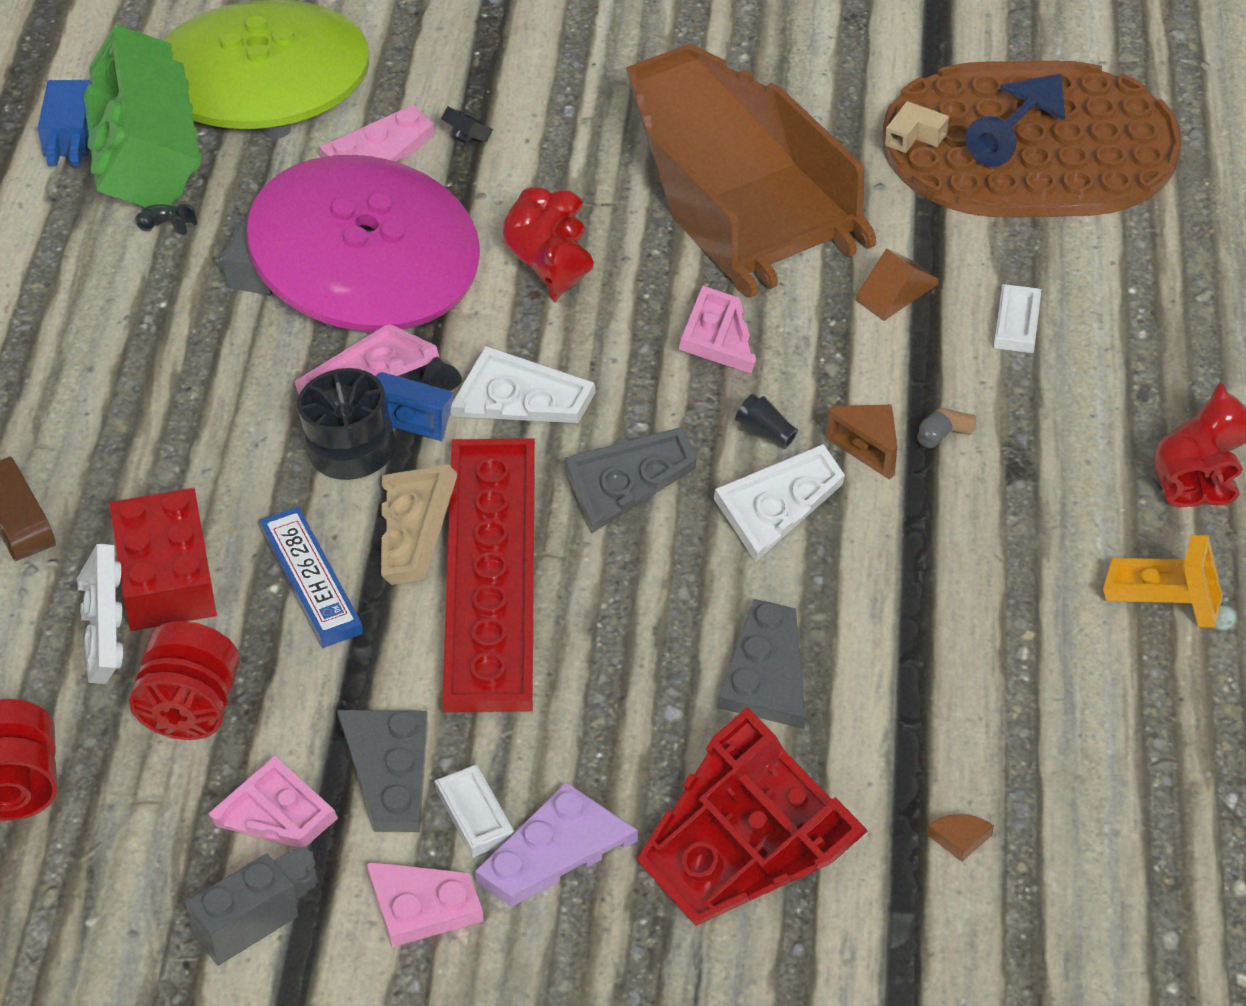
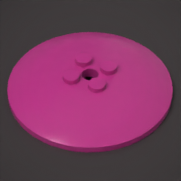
M325 156L301 162L284 170L270 180L259 192L252 204L247 221L246 241L249 256L258 275L270 290L297 311L323 323L345 329L375 332L383 326L392 324L403 330L428 323L447 313L463 299L474 281L479 264L480 246L478 234L470 215L460 201L448 189L428 175L404 164L373 156ZM359 226H370L374 229V231L368 232Z

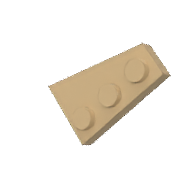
M449 464L382 475V487L387 491V501L382 503V516L387 520V531L382 536L381 576L391 585L422 581L426 578L458 475Z

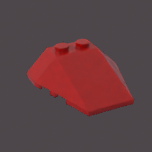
M747 706L712 737L706 747L708 753L694 775L689 774L683 784L685 790L672 811H666L636 860L692 923L697 926L833 863L868 831L836 797L831 799L784 750L777 736Z

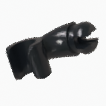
M166 204L149 205L143 208L142 212L138 213L135 217V220L138 221L136 225L145 232L151 231L154 226H159L164 222L173 221L176 232L184 235L187 233L185 223L197 225L194 208L188 204L176 207Z

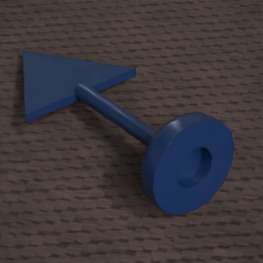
M1061 74L1001 84L1000 89L1025 102L1006 121L999 117L987 115L979 117L969 125L966 130L965 141L972 156L980 163L990 167L1001 166L1008 162L1016 151L1017 144L1012 127L1034 106L1065 120Z

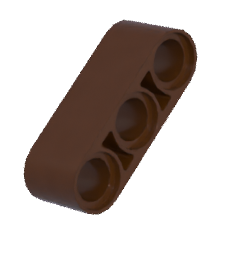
M9 456L0 460V537L11 557L16 562L56 546V541L43 510L14 459Z

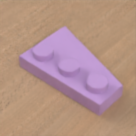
M565 783L475 871L476 883L510 907H513L559 883L560 877L563 874L583 864L589 867L601 861L602 854L619 845L626 848L637 842L638 830L568 783Z

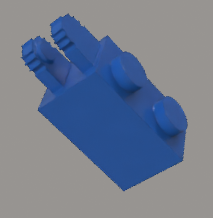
M90 80L47 81L38 123V133L43 157H46L48 166H58L60 157H69L72 166H80L83 157H88L89 133L83 94L88 85L92 84Z

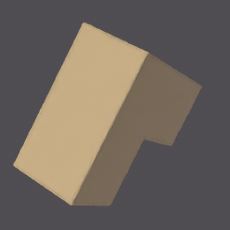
M907 101L886 127L885 146L904 153L909 150L916 140L938 147L947 135L949 116Z

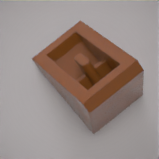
M886 248L857 293L856 301L885 321L936 287L939 279L913 260Z
M892 404L831 407L828 410L826 439L890 480L895 476L898 446Z

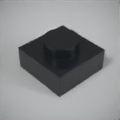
M447 106L441 117V120L453 126L451 130L453 135L469 143L472 138L487 142L494 130L469 114Z

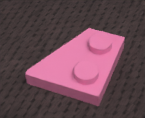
M702 285L678 350L752 374L756 357L755 354H751L748 345L750 334L747 323L742 319L743 308L740 298Z
M276 756L271 758L208 813L212 823L217 827L299 848H305L338 819L335 810Z
M376 862L366 864L368 877L392 947L484 922L483 910L469 873Z

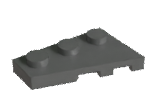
M683 427L565 457L564 468L592 534L694 470L697 459Z

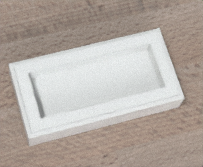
M1002 284L994 341L995 349L1034 353L1042 289Z
M477 764L435 780L436 792L472 858L501 847L515 833Z

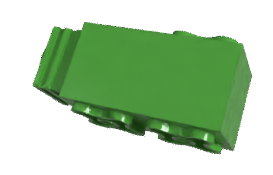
M117 24L111 29L89 67L92 84L88 85L83 94L89 133L88 149L91 150L92 156L91 173L94 174L96 191L144 207L154 204L171 205L174 200H179L187 179L190 175L196 173L201 163V152L198 151L196 139L197 128L194 127L193 105L189 99V82L186 80L184 64L172 59L171 43Z

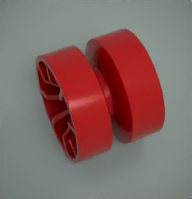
M0 699V821L34 816L45 810L54 801L57 794V772L54 758L56 753L55 724L53 718L42 707L24 700Z

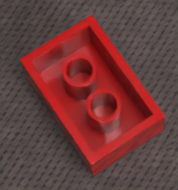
M195 487L109 502L117 558L121 563V585L130 632L159 627L169 622H187L217 616Z

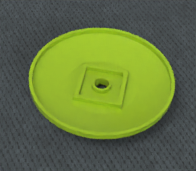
M253 0L218 7L182 23L163 39V41L171 43L172 59L184 64L186 80L189 82V99L193 105V120L223 128H270L296 123L317 116L348 98L362 83L369 67L367 40L357 25L332 9L296 0Z

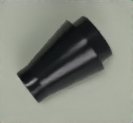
M751 394L742 403L735 416V421L741 424V430L777 444L783 449H786L793 442L798 433V429L791 425L765 396L758 397L755 394Z

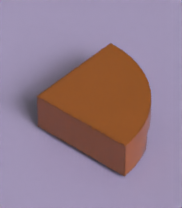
M953 814L941 817L930 823L927 835L963 862L993 835L994 825L973 815Z

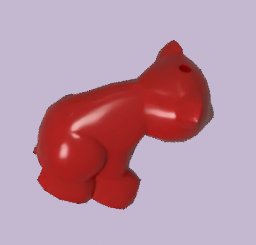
M530 187L521 192L518 200L509 209L503 222V240L513 254L534 269L547 287L550 298L556 303L564 292L572 289L594 266L591 254L577 243L586 230L584 224L575 217L581 210L583 202L572 191L561 190L550 193L544 188Z
M1221 382L1214 388L1211 398L1195 417L1182 423L1164 436L1156 446L1153 458L1155 473L1163 486L1166 499L1170 505L1179 508L1197 507L1202 503L1216 506L1227 505L1235 501L1240 495L1233 479L1241 474L1243 468L1237 456L1229 451L1246 443V406L1237 397L1228 393Z

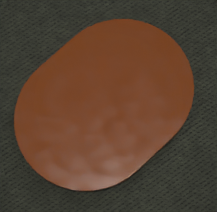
M1051 60L968 62L940 68L937 74L925 79L919 77L901 90V95L889 105L884 118L882 137L886 158L894 172L907 186L924 198L962 213L1009 218L1095 216L1114 213L1136 206L1158 193L1173 176L1181 150V133L1178 122L1168 105L1162 99L1157 100L1146 91L1147 86L1125 74L1119 77L1102 71V66L1095 64ZM1061 74L1065 120L1034 106L1012 127L1017 144L1016 151L1008 162L1001 166L990 167L980 163L972 156L965 141L966 130L969 125L979 117L987 115L999 117L1006 121L1025 102L1000 89L1001 84ZM907 101L949 116L947 135L938 147L916 140L906 153L885 146L886 127Z

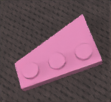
M413 104L320 146V157L364 155L397 162L399 159H407L434 136V124Z
M389 324L376 330L294 382L298 394H300L305 385L312 379L335 369L355 368L367 371L375 376L380 372L399 376L431 363L433 358L439 357L436 345Z

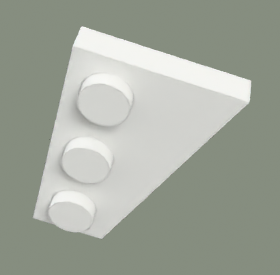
M485 346L454 398L450 413L451 417L579 423L596 393L595 383Z
M823 444L715 489L714 500L754 561L757 562L842 486L845 475Z
M96 544L77 577L78 590L85 591L84 601L80 606L81 620L90 621L84 638L89 683L106 684L114 671L120 669L123 660V645L120 642H116V628L120 627L122 620V604L115 600V588H118L121 580V563L115 561L114 545Z

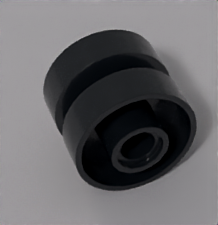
M355 368L335 369L315 377L302 389L298 397L297 407L311 462L320 473L340 480L358 479L375 473L389 462L394 454L396 442L384 387L375 375Z

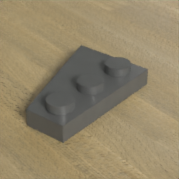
M753 599L718 696L719 709L740 713L748 706L758 718L804 729L805 710L796 608Z
M337 710L339 724L347 742L348 752L359 780L360 790L373 831L420 832L428 732L427 711Z

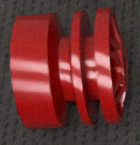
M175 621L164 623L152 631L141 660V667L128 699L132 714L141 724L153 732L173 739L197 740L207 738L216 733L223 721L224 710L229 701L228 694L234 684L239 668L240 658L238 649L228 637L216 629L200 623Z

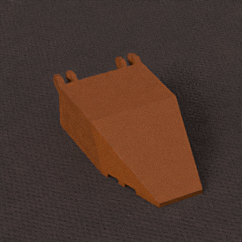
M691 43L626 67L627 76L672 218L732 279L736 289L741 294H744L747 298L758 294L757 282L753 275L750 274L751 272L756 271L759 281L768 289L777 287V273H775L770 264L834 239L838 250L841 253L843 252L846 257L855 255L857 253V245L854 238L849 234L851 231L854 232L856 240L866 249L876 245L874 229H872L870 223L863 216V165L781 87L773 83L765 86L754 81L753 73L744 69L738 73L727 67L726 60Z

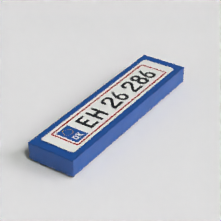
M298 506L259 520L260 529L322 648L363 634L362 623L300 507Z

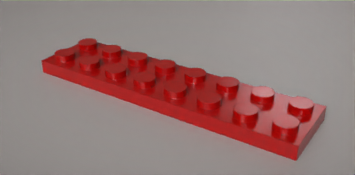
M535 438L452 439L451 467L458 475L449 501L442 694L443 713L533 712Z

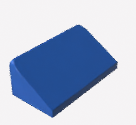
M378 373L376 377L384 387L392 427L442 441L452 406L453 392L388 373Z

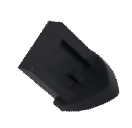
M440 355L433 358L431 363L399 375L402 378L452 391L462 382L459 371Z

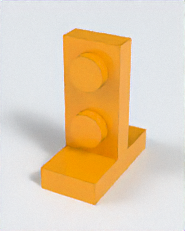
M1191 535L1185 559L1112 558L1103 587L1106 601L1192 603L1197 626L1215 628L1223 598L1209 535Z

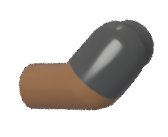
M946 408L937 409L919 426L920 431L917 434V440L925 448H934L951 431L971 435L976 426V417L972 414Z

